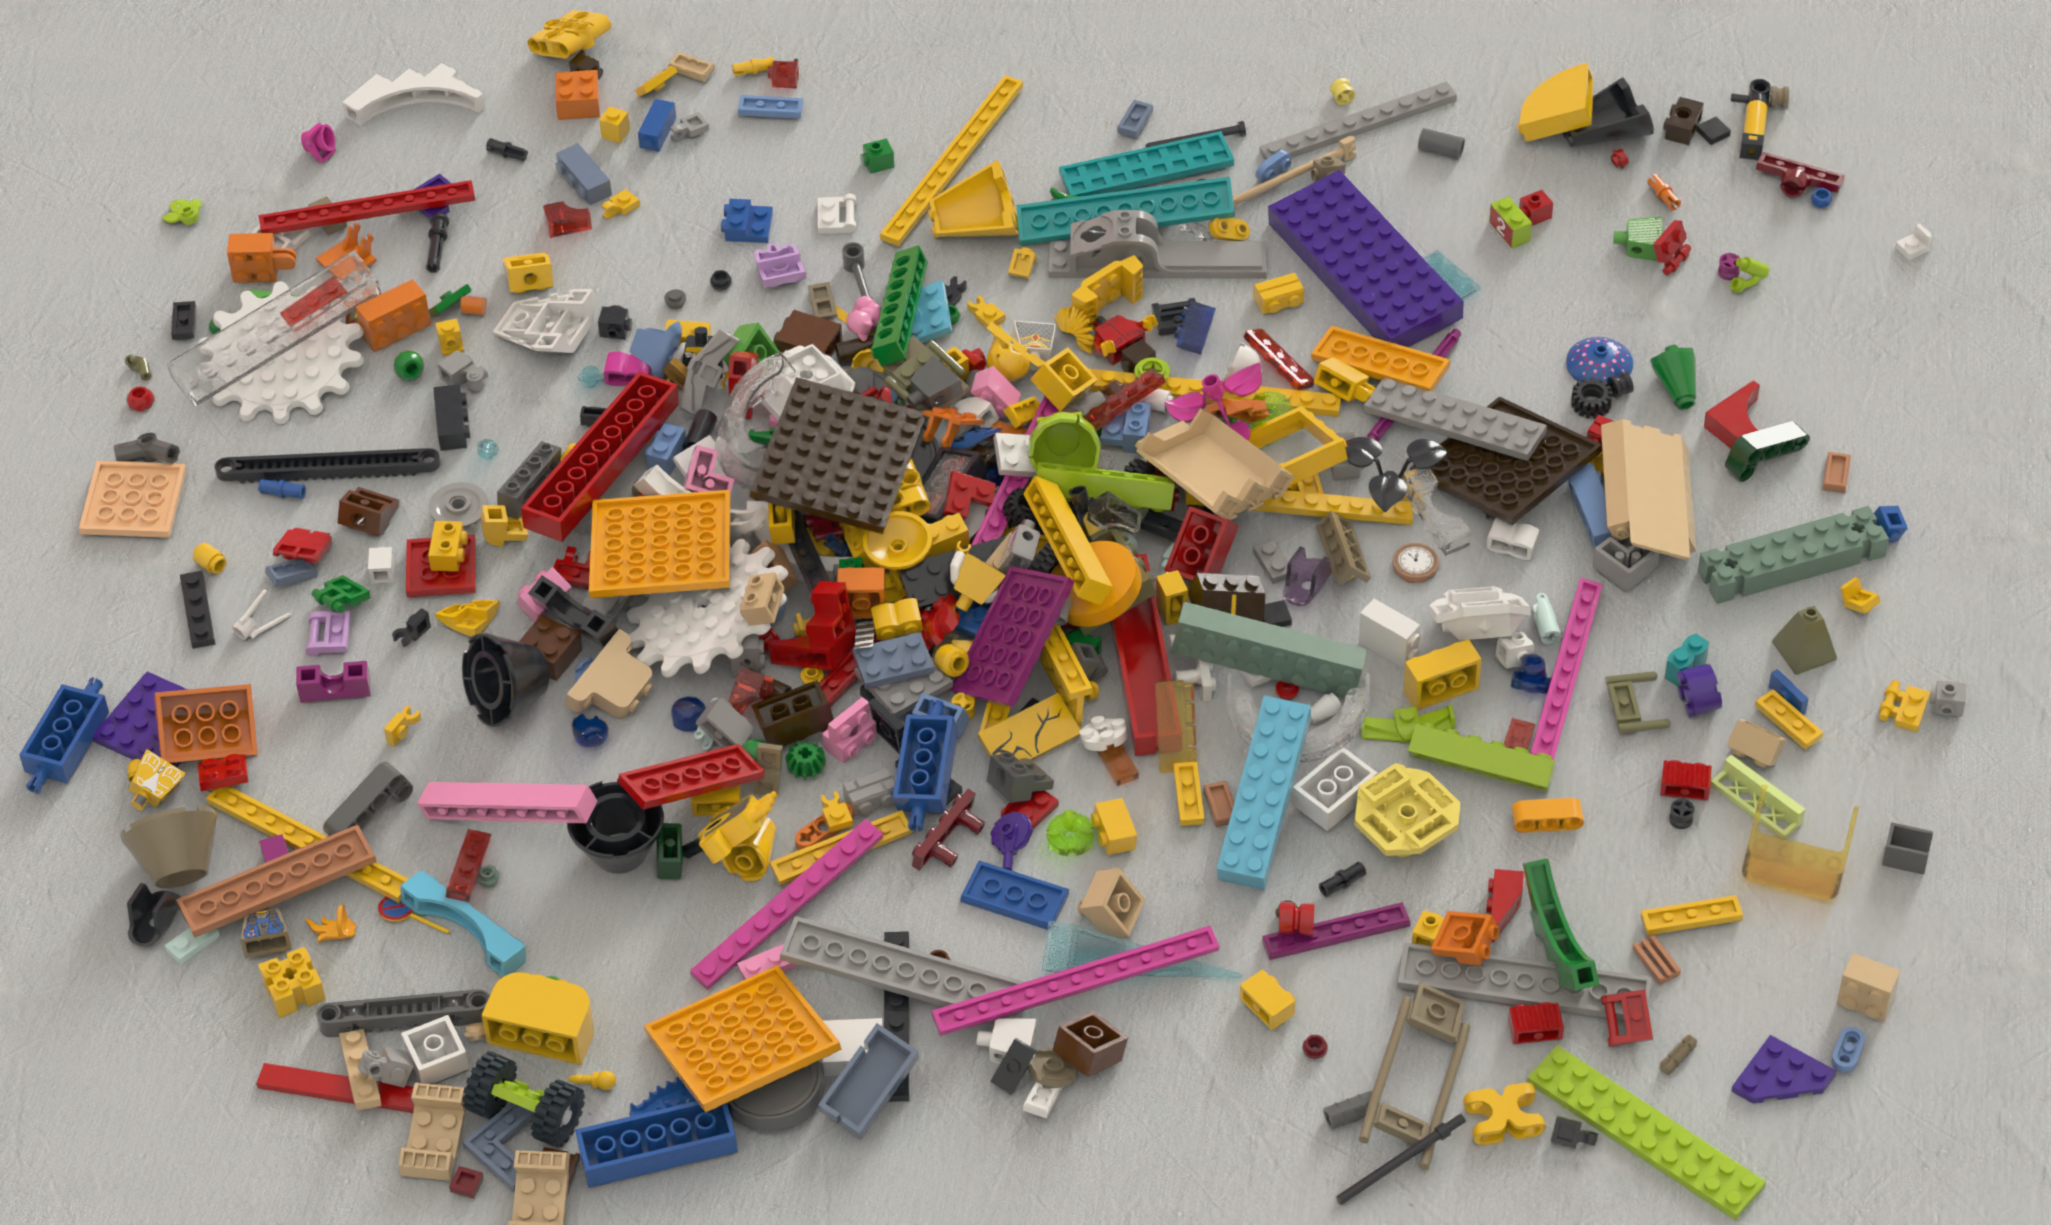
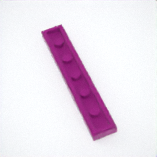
M1403 902L1314 923L1313 936L1299 934L1298 930H1295L1292 935L1276 932L1262 936V942L1269 960L1409 927L1410 919Z

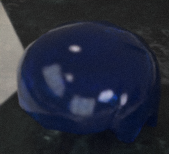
M692 696L676 700L671 708L674 727L686 732L697 730L698 725L696 721L706 709L704 702Z
M580 714L572 721V733L579 745L596 747L607 740L609 728L607 723L599 719L598 716L588 719L584 714Z

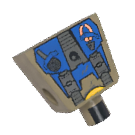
M268 907L244 916L241 943L245 958L292 950L288 930L280 909H270Z

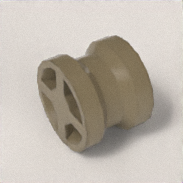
M1771 86L1770 107H1775L1776 105L1788 107L1789 87L1777 88V86Z

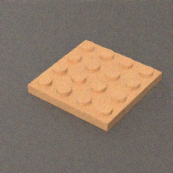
M96 461L79 525L80 534L170 538L187 471L186 465L177 463Z

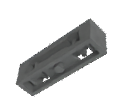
M541 441L497 491V505H505L508 517L517 520L522 515L521 507L525 504L524 500L526 498L528 500L560 463L561 447Z

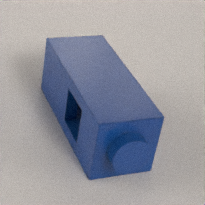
M654 100L638 131L639 148L660 152L671 130L670 127L673 126L676 120L674 102Z

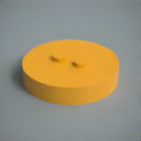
M1111 541L1089 543L1113 587L1101 605L1077 597L1072 587L1071 593L1068 596L1072 600L1068 623L1081 627L1101 625L1117 618L1133 604L1141 589L1142 576L1133 555L1121 544ZM1060 563L1051 572L1053 575L1067 577Z

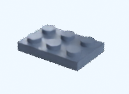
M921 632L873 643V647L853 648V655L865 689L934 673L933 664Z

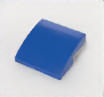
M977 428L964 433V437L954 438L950 448L963 449L994 437L995 433H1000V428Z

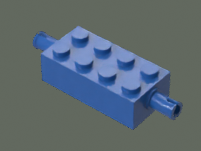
M94 677L90 678L84 690L61 684L19 754L24 772L33 774L30 781L26 784V788L30 792L34 793L35 791L36 794H39L47 779L68 784L91 745L94 733L109 714L105 696L98 694L103 687V683L96 678L94 681Z
M934 699L929 701L927 715L907 714L892 798L897 811L911 812L908 828L915 832L916 826H918V832L923 830L925 813H944L946 809L958 728L953 716H942L944 703L936 699L935 705Z

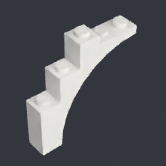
M442 63L425 77L411 69L405 71L393 82L376 74L343 101L345 117L360 126L387 110L414 103H449L466 107L477 113L485 109L483 94L479 90L466 85L463 81H459L457 71Z
M658 465L647 470L634 484L643 496L692 493L673 480ZM764 507L742 511L731 509L730 548L739 539L749 542L748 537L752 534V531H758L765 524L764 519L768 515V511Z

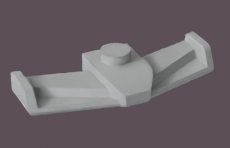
M719 329L695 357L691 358L686 368L687 376L679 405L681 410L695 417L696 412L701 409L706 385L714 389L724 370L717 364L740 339Z

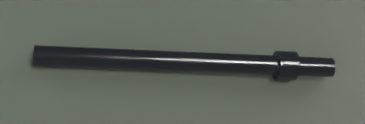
M1460 1113L1447 1123H1440L1434 1127L1432 1133L1337 1195L1336 1199L1339 1204H1344L1438 1140L1443 1141L1449 1137L1453 1130L1466 1122L1464 1116Z

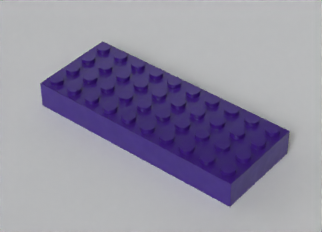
M1340 170L1268 206L1269 225L1373 338L1410 347L1463 319L1464 301Z

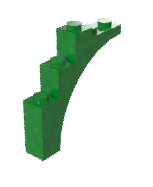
M1544 858L1522 863L1532 907L1530 914L1534 934L1543 937L1547 961L1555 962L1560 987L1580 990L1600 985L1595 960L1589 958L1583 952L1564 915L1553 880L1549 859Z

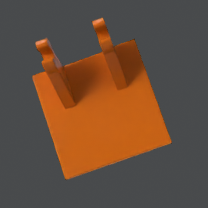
M354 222V229L351 226L348 227L345 240L316 257V261L342 283L377 262L376 258L371 255V244L374 237L368 233V239L366 240V238L362 237L359 246L358 232L360 231V225Z
M933 407L932 410H923L922 415L930 418L922 439L924 442H932L942 419L948 420L949 423L946 433L942 438L941 446L945 448L951 447L961 425H984L985 420L976 418L977 414L958 413V409L953 407H945V409Z

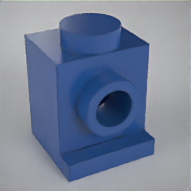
M1898 505L1879 506L1874 512L1877 518L1876 525L1882 526L1889 537L1888 542L1898 541L1908 529Z

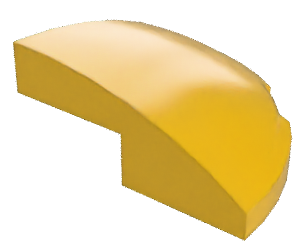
M474 600L461 606L458 603L440 610L435 616L449 628L472 637L480 634L488 626L500 606V601Z

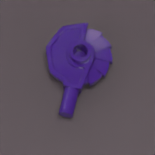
M1014 811L1011 814L1003 815L1002 818L997 820L990 833L992 844L1004 855L1003 868L1011 871L1013 855H1016L1017 851L1027 845L1033 832L1029 817Z

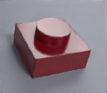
M459 1166L449 1185L450 1192L474 1199L483 1181V1172Z

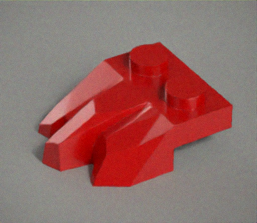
M951 593L945 598L943 596L938 598L929 611L924 610L920 613L923 627L921 635L927 651L934 644L938 646L943 641L945 635L951 633L959 623L960 615L954 609L957 599Z

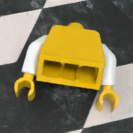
M959 541L950 564V580L955 585L954 589L962 593L955 605L967 612L973 601L981 605L984 602L991 604L1006 575L969 554L970 544L967 549L960 548L961 541Z

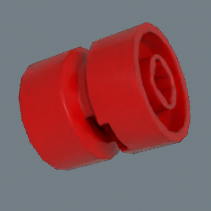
M1280 902L1279 934L1292 935L1295 930H1298L1299 934L1313 936L1315 904L1304 903L1299 908H1296L1294 903Z

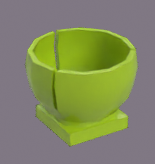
M1057 412L1047 417L1037 418L1038 425L1030 434L1027 451L1035 472L1037 462L1087 468L1097 467L1101 442L1094 426L1082 417V412Z

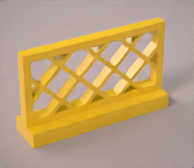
M1054 624L1050 636L1041 650L1040 661L1056 692L1060 694L1078 726L1082 727L1084 696L1092 694V686L1060 625Z

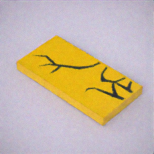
M1057 693L979 732L977 737L989 758L991 755L1009 752L1014 754L1018 760L1022 758L1033 760L1080 736V728L1060 694Z

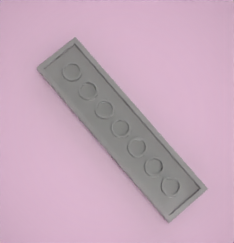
M1387 378L1381 380L1364 405V410L1367 413L1526 461L1529 460L1547 432V425L1434 391L1419 389L1412 385H1406Z

